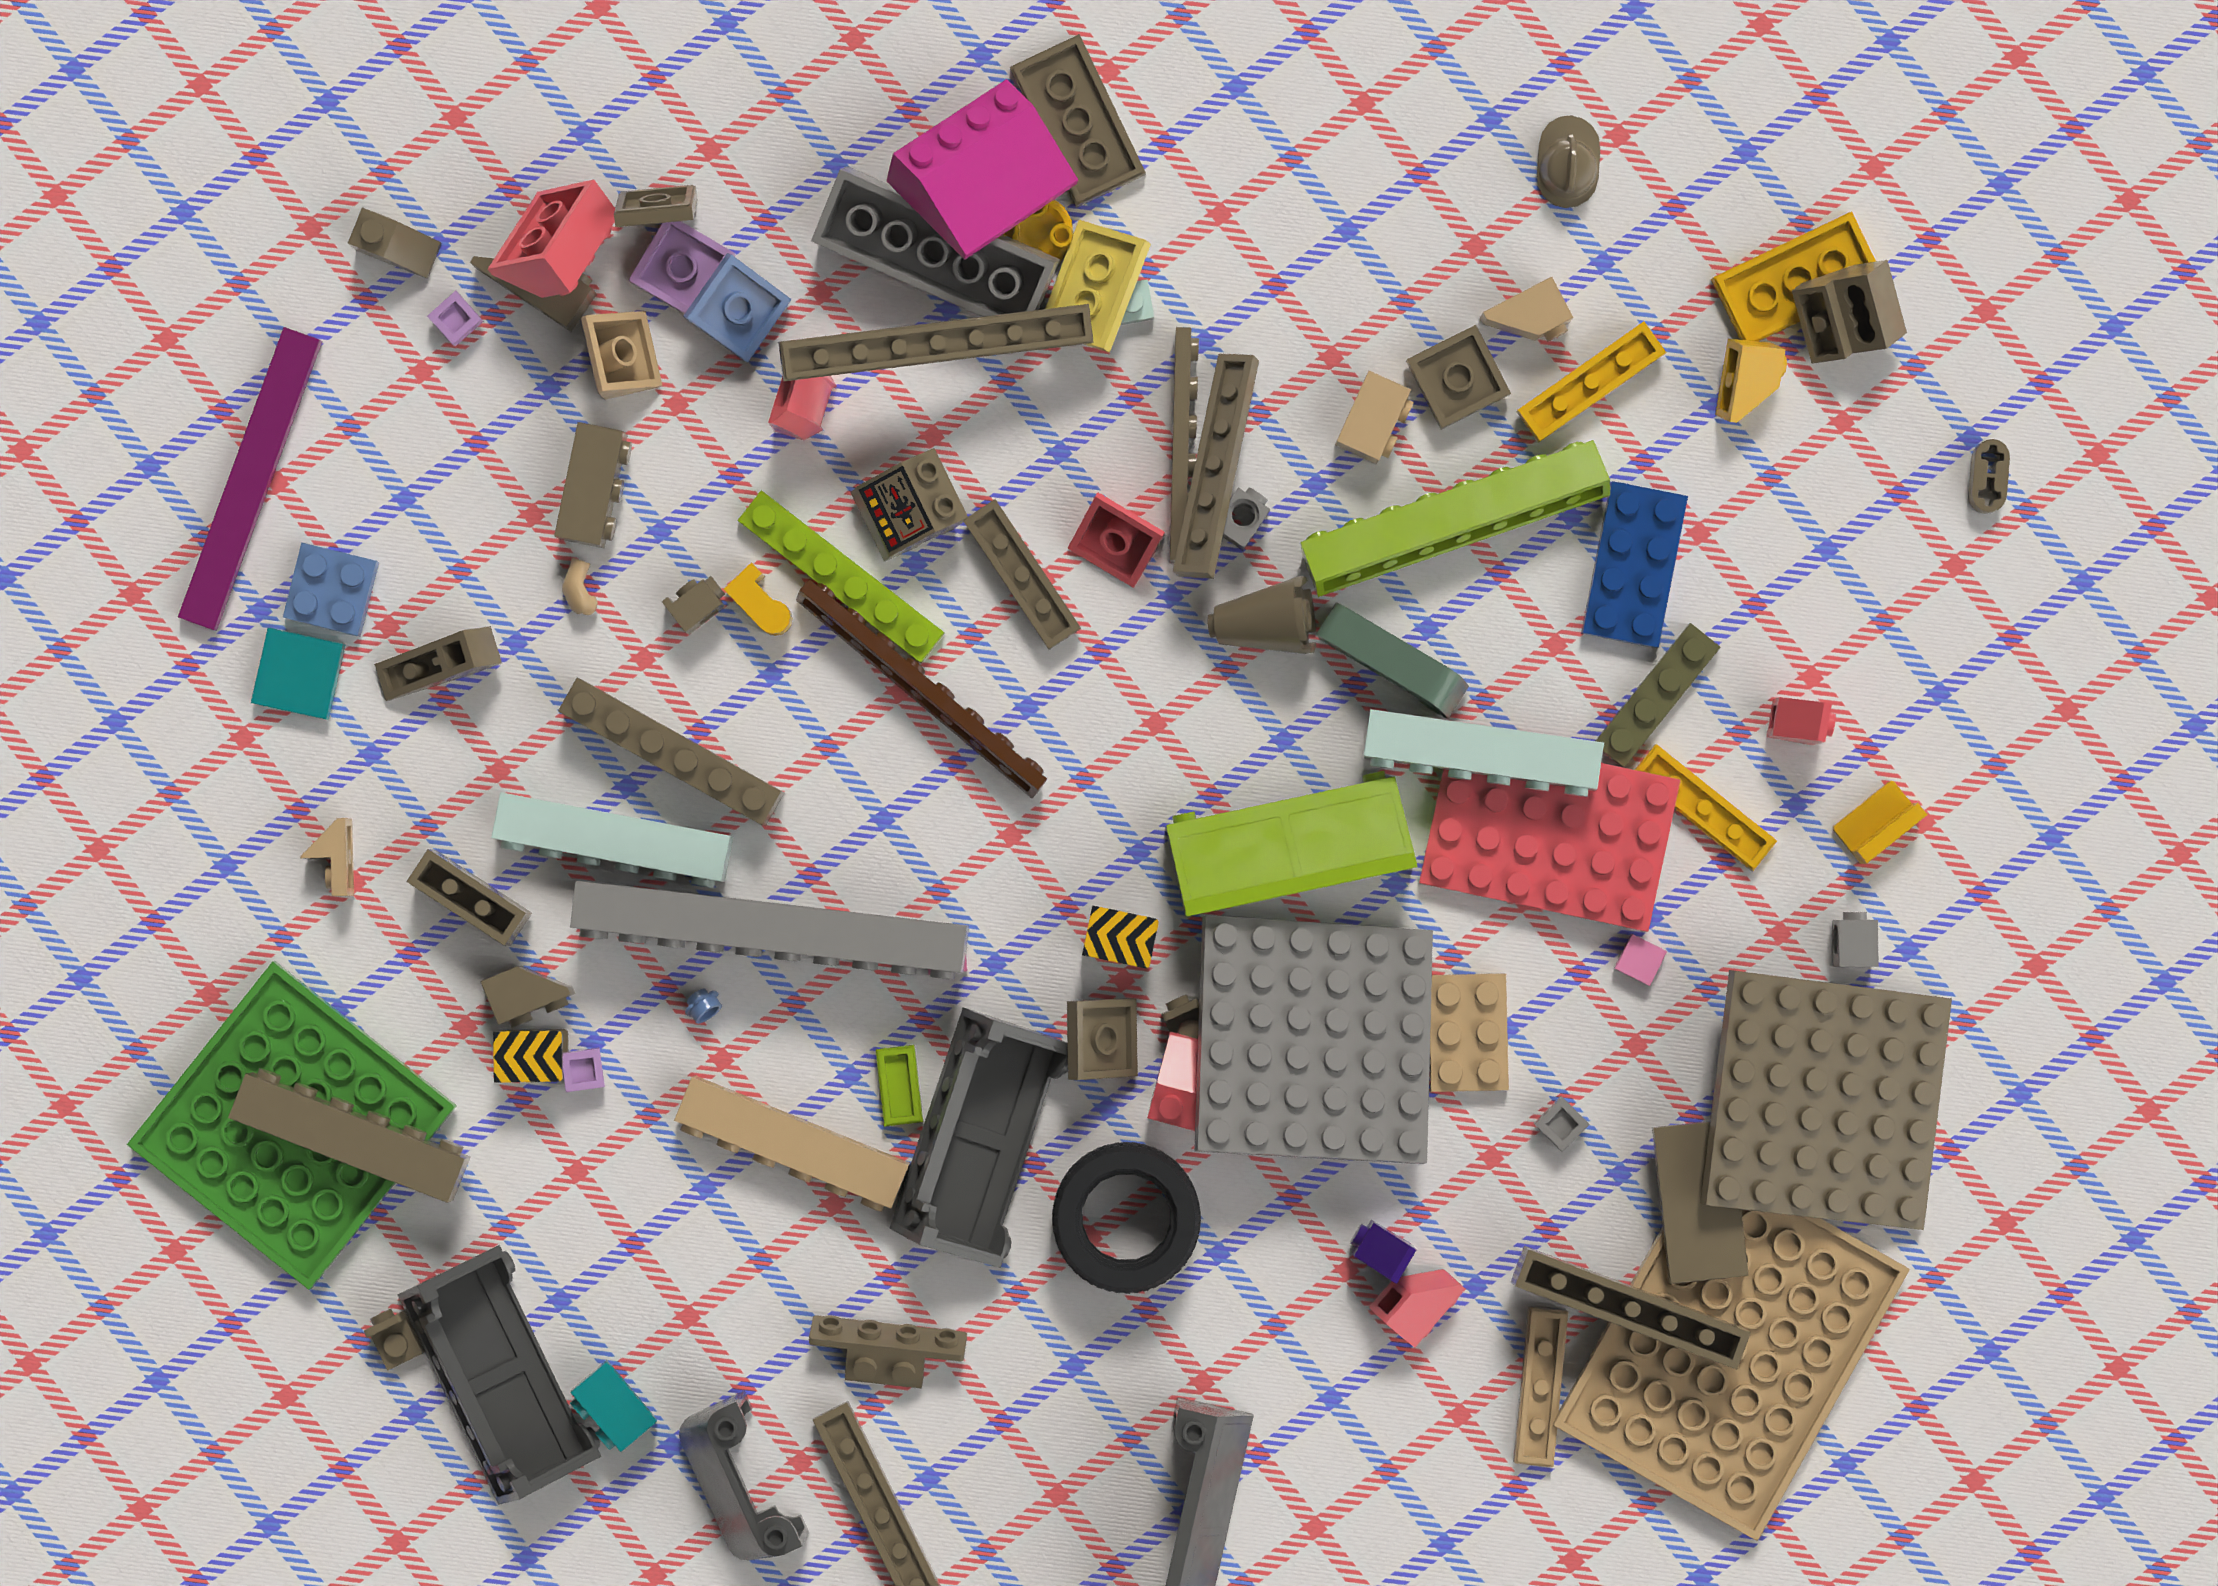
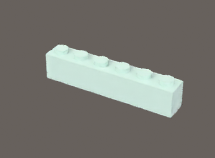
M1370 709L1364 758H1370V766L1394 769V762L1410 764V772L1432 774L1433 768L1449 770L1448 777L1471 780L1472 773L1487 775V783L1510 786L1511 779L1526 781L1525 788L1549 791V785L1551 784L1565 786L1564 794L1588 797V790L1596 791L1598 789L1604 742Z
M500 792L491 837L502 840L500 848L523 852L524 846L530 845L540 847L538 855L562 859L563 852L578 854L577 862L600 866L601 859L615 861L616 870L637 874L639 866L654 869L653 877L676 881L677 873L692 876L691 884L714 888L715 881L725 882L733 836L502 792Z

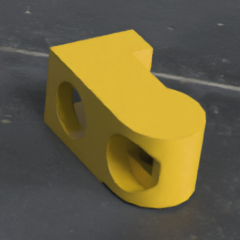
M751 562L724 590L763 631L769 635H782L792 625V613L781 601L773 600L757 584L765 576Z

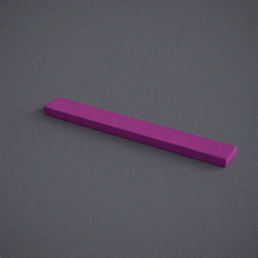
M283 327L178 618L217 631L323 341Z

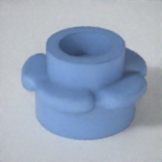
M705 988L698 990L687 999L689 1006L686 1008L685 1014L693 1017L697 1024L709 1020L722 1008V1004L717 999L718 992L710 991L708 993Z

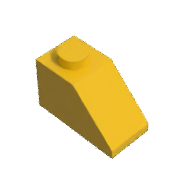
M1728 339L1715 415L1729 422L1737 423L1780 387L1781 377L1786 372V349L1770 342Z

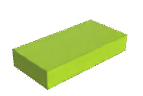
M915 1045L876 1049L884 1127L924 1122Z

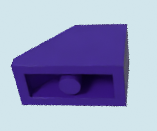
M1373 1220L1369 1222L1367 1227L1361 1224L1350 1241V1244L1355 1247L1352 1251L1354 1257L1396 1284L1417 1251L1410 1242Z

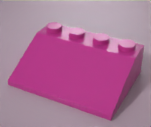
M1006 79L894 152L886 182L966 260L1075 186L1078 178L1033 104Z

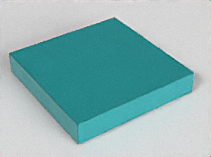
M267 628L251 703L329 720L346 645Z

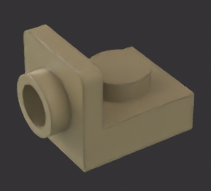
M1186 994L1166 1003L1168 1011L1161 1014L1169 1032L1198 1039V999L1195 998L1189 1001Z
M392 1309L384 1311L370 1318L373 1326L364 1330L367 1338L371 1336L387 1371L425 1352L405 1310L394 1315Z

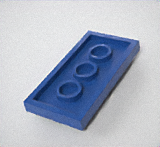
M1615 481L1610 482V496L1607 497L1581 634L1656 649L1659 648L1688 496Z

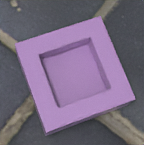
M454 291L427 316L453 346H457L484 322L457 291Z
M599 1047L563 1052V1074L566 1092L605 1087Z

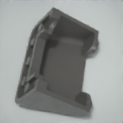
M744 1390L689 1416L680 1427L679 1438L729 1550L735 1557L748 1561L785 1555L802 1547L809 1530L801 1514L796 1517L785 1516L778 1511L776 1505L757 1512L729 1451V1448L734 1447L744 1438L747 1429L744 1416L753 1408Z

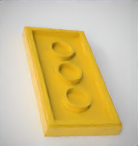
M1851 211L1714 276L1711 281L1739 339L1761 341L1800 322L1792 290L1801 283L1852 265L1876 262Z

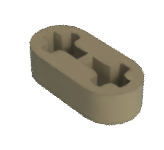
M1989 439L1978 444L1971 456L1968 498L1972 508L1979 513L1987 514L2000 509L2007 498L2010 453L2007 446L2000 440ZM1992 447L1993 453L2000 455V461L1993 463L1991 473H1987L1988 461L1982 459L1981 454L1987 452ZM1987 479L1991 480L1990 492L1997 494V499L1991 501L1989 506L1985 505L1983 498H1978V492L1986 489Z

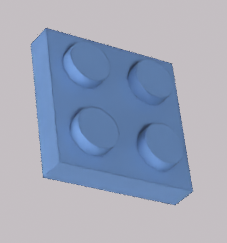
M727 253L683 317L741 360L748 363L792 299L732 254Z
M301 543L283 618L361 637L379 562Z

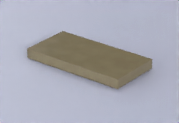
M1080 34L1010 67L1022 95L1033 104L1078 178L1077 184L1068 190L1076 208L1146 175Z
M1710 1121L1652 1127L1670 1284L1749 1276L1741 1209L1700 1204Z

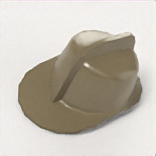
M1570 115L1558 117L1551 121L1543 130L1538 150L1537 180L1543 197L1550 203L1562 208L1577 207L1588 201L1596 190L1599 179L1600 142L1597 132L1590 123L1583 118Z

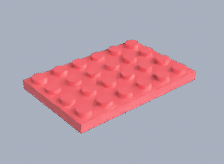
M1601 763L1598 789L1596 791L1588 790V797L1564 794L1565 786L1550 784L1549 791L1525 788L1526 781L1511 779L1510 786L1487 783V775L1472 773L1471 780L1448 777L1449 770L1443 769L1421 871L1420 884L1635 930L1649 931L1680 779Z

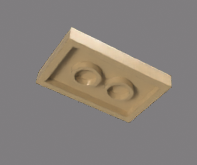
M1505 973L1432 975L1430 1092L1509 1090Z

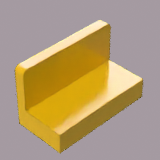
M1889 781L1833 826V831L1860 864H1867L1928 814L1919 803H1911L1894 781Z

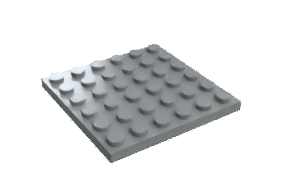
M1210 915L1202 917L1194 1152L1410 1164L1427 1163L1433 930Z

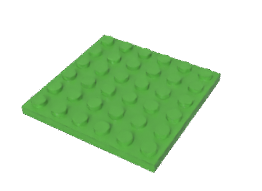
M272 961L127 1145L310 1290L395 1185V1182L228 1118L245 1074L251 1072L258 1073L259 1068L274 1072L281 1076L280 1083L293 1088L295 1083L310 1086L318 1090L316 1097L329 1102L332 1097L346 1100L354 1104L352 1111L367 1116L368 1111L382 1114L391 1119L389 1125L401 1130L404 1129L405 1125H409L427 1133L425 1139L427 1140L434 1136L457 1105L279 963Z

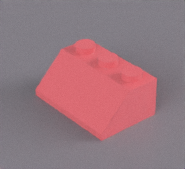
M594 179L537 192L488 267V271L491 275L541 298L554 295L564 296L571 293L578 286V279L585 268L593 262L594 254L602 241L610 235L611 227L615 222V207Z
M1170 1031L1153 1091L1148 1119L1195 1131L1197 1038Z

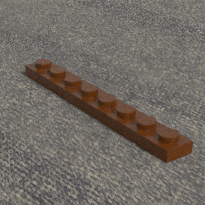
M809 579L802 586L796 598L798 603L1030 798H1034L1047 781V778L1042 775L1044 773L1042 767L1037 762L1028 757L1023 759L1013 750L1014 745L1006 736L999 732L996 734L991 732L983 725L984 720L976 711L969 707L964 709L953 700L955 696L950 689L939 682L935 685L924 675L925 670L918 662L912 658L904 659L894 650L896 647L887 636L882 633L875 634L865 626V619L852 608L846 610L835 601V594L822 583L816 585Z

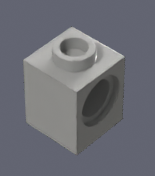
M1238 487L1230 499L1223 538L1243 551L1271 510L1265 506L1268 500L1250 487L1246 492ZM1239 506L1250 508L1254 514V521L1248 526L1237 525L1232 519L1233 510Z
M1843 912V920H1832L1834 967H1879L1878 920H1867V912Z

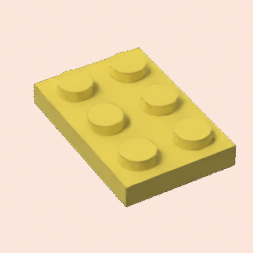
M1079 220L1045 309L1089 304L1094 343L1084 345L1110 353L1151 244L1145 239Z

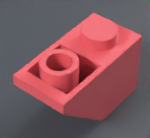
M1783 697L1775 698L1772 702L1766 737L1807 745L1824 743L1826 736H1832L1835 727L1836 714L1831 713L1832 704Z
M1444 1269L1402 1276L1397 1284L1391 1281L1369 1308L1385 1324L1415 1348L1431 1332L1434 1325L1446 1311L1454 1306L1466 1288Z

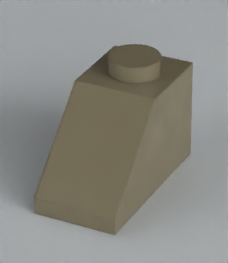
M363 207L348 241V244L358 252L428 279L442 244L396 220Z

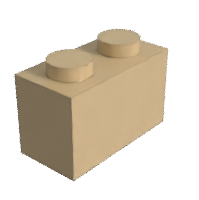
M1368 371L1335 446L1375 464L1378 463L1381 455L1389 458L1398 438L1391 434L1397 420L1405 423L1414 403L1407 399L1411 389Z

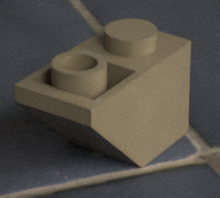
M516 966L480 981L498 1025L509 1022L511 1028L533 1020L531 1012L545 1007L546 1012L550 1013L569 1005L566 998L575 994L572 986L524 966Z

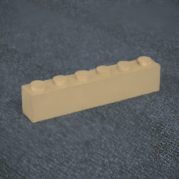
M696 1075L691 1077L674 1121L682 1124L680 1130L689 1135L702 1138L703 1134L706 1133L718 1138L716 1145L726 1150L738 1153L739 1149L743 1148L753 1152L754 1156L752 1159L758 1163L774 1168L776 1162L790 1168L788 1174L795 1178L810 1182L811 1178L814 1177L826 1182L824 1189L846 1197L848 1192L861 1196L862 1200L860 1203L880 1212H882L884 1206L890 1209L893 1207L910 1166V1162Z

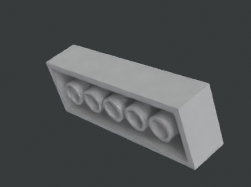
M849 166L839 170L811 239V242L982 317L1039 310L1060 261L1056 257L1003 234L964 260L889 184Z

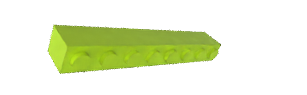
M1594 440L1586 443L1574 442L1564 447L1560 452L1548 456L1545 454L1536 455L1520 466L1511 469L1509 467H1502L1493 471L1488 477L1476 481L1465 480L1459 482L1451 490L1439 494L1434 492L1424 494L1416 502L1408 505L1387 507L1379 515L1367 519H1352L1339 529L1330 532H1315L1308 536L1306 540L1300 542L1302 556L1316 594L1320 597L1610 496V478Z

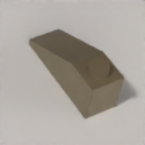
M474 256L470 261L477 270L570 332L573 331L597 295L589 287L592 280L583 273L578 279V286L571 293L564 296L554 295L541 298L491 275L488 267L494 260L493 258Z
M491 626L459 631L374 665L385 700L390 701L499 665L502 661Z

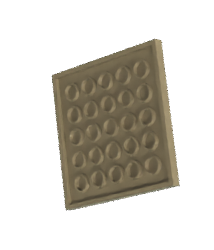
M1729 970L1700 1204L1924 1230L1952 998Z

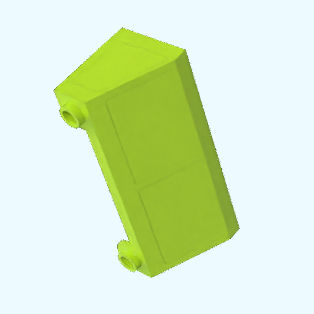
M1385 771L1362 775L1363 783L1197 819L1195 811L1172 816L1174 824L1166 825L1185 917L1418 867L1395 776L1386 778Z

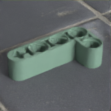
M1337 602L1316 633V637L1332 648L1415 696L1424 706L1446 719H1449L1469 687L1459 674Z

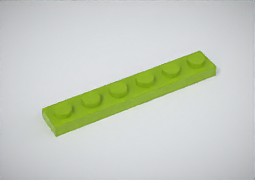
M762 490L737 520L814 581L826 585L832 590L837 599L849 608L857 611L868 623L918 662L922 663L945 634L940 628Z

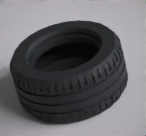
M1135 1142L1107 1144L1082 1156L1072 1165L1062 1179L1055 1195L1052 1211L1055 1241L1068 1266L1080 1278L1096 1286V1288L1125 1294L1154 1289L1166 1283L1167 1280L1172 1279L1176 1273L1182 1270L1181 1268L1185 1266L1196 1247L1201 1225L1198 1196L1187 1173L1172 1157L1161 1150ZM1116 1175H1137L1151 1181L1164 1193L1170 1207V1225L1164 1240L1151 1253L1137 1259H1116L1101 1253L1089 1241L1083 1227L1082 1210L1088 1195L1100 1182Z

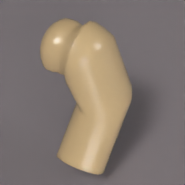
M572 558L562 585V592L572 611L576 614L591 615L595 612L598 602L595 596L588 594L584 586L590 563Z

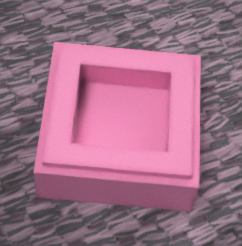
M1630 934L1614 969L1650 986L1667 951L1634 934Z

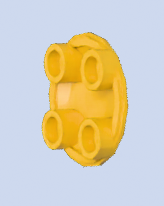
M1054 199L1003 235L1056 257L1061 261L1066 255L1074 233L1072 219L1062 204Z

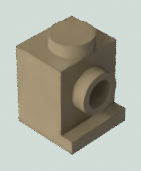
M712 576L706 580H701L699 583L694 579L686 583L676 592V595L679 597L676 601L673 602L668 597L662 601L681 628L689 635L726 607L720 600L725 593Z

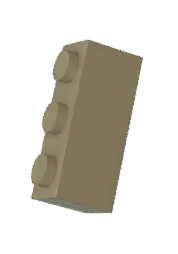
M577 422L554 534L556 538L604 549L606 540H613L616 528V518L611 517L614 502L620 503L624 489V480L619 479L622 464L628 465L632 450V442H627L628 435L624 431Z
M427 849L406 881L504 946L512 945L532 912L435 849Z

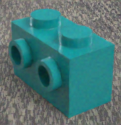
M608 1360L602 1363L570 1392L575 1397L570 1402L572 1407L584 1420L591 1416L600 1427L595 1434L609 1450L616 1446L622 1452L657 1422V1418Z

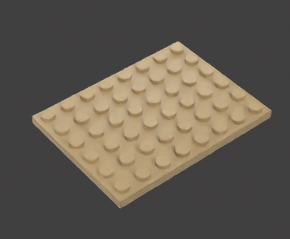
M1741 1209L1749 1276L1670 1284L1662 1227L1630 1284L1633 1287L1743 1327L1751 1332L1738 1369L1736 1370L1609 1322L1562 1404L1553 1425L1758 1541L1910 1269L1821 1218Z

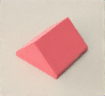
M1098 492L1067 549L1134 588L1162 542L1165 532Z

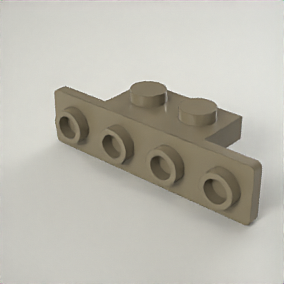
M832 1315L813 1316L809 1334L810 1345L847 1349L845 1380L922 1389L925 1358L961 1362L964 1360L967 1342L966 1332L955 1331L949 1328L935 1329L917 1327L912 1324L899 1325L881 1323L874 1320L845 1319Z

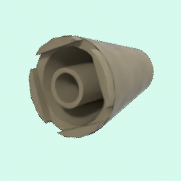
M1305 576L1295 577L1215 606L1214 613L1209 614L1207 619L1210 637H1216L1220 645L1300 654L1314 653L1316 642L1309 643V633L1316 632L1311 589L1303 590L1302 588L1308 581Z

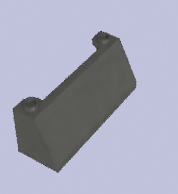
M962 1008L890 1225L891 1230L918 1245L1001 1268L1003 1259L1009 1254L1012 1243L1008 1230L1003 1226L1051 1078L1058 1079L1068 1072V1042L974 1010Z
M500 1245L397 1294L498 1505L520 1500L601 1457L598 1450L600 1447L598 1436L592 1427L586 1428L582 1423L576 1422L510 1285L513 1281L512 1273L516 1270L515 1264L509 1253L502 1251Z
M1177 1397L1173 1415L1176 1418L1174 1428L1175 1439L1183 1449L1195 1452L1165 1586H1216L1254 1415Z

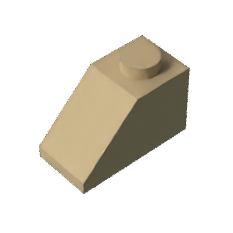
M1553 277L1484 311L1480 316L1483 325L1534 341L1545 336L1547 342L1568 331L1566 325L1574 318Z

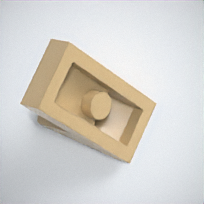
M337 818L300 858H331V865L325 868L326 888L332 889V896H354L352 819Z

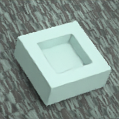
M1148 279L1136 282L1121 325L1154 319Z

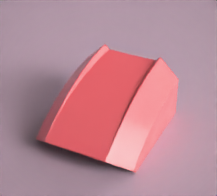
M782 376L768 421L774 432L806 440L823 431L821 423L832 389L837 387L832 376L783 381Z

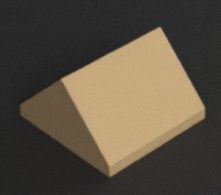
M646 311L585 315L581 317L597 391L604 400L663 386Z

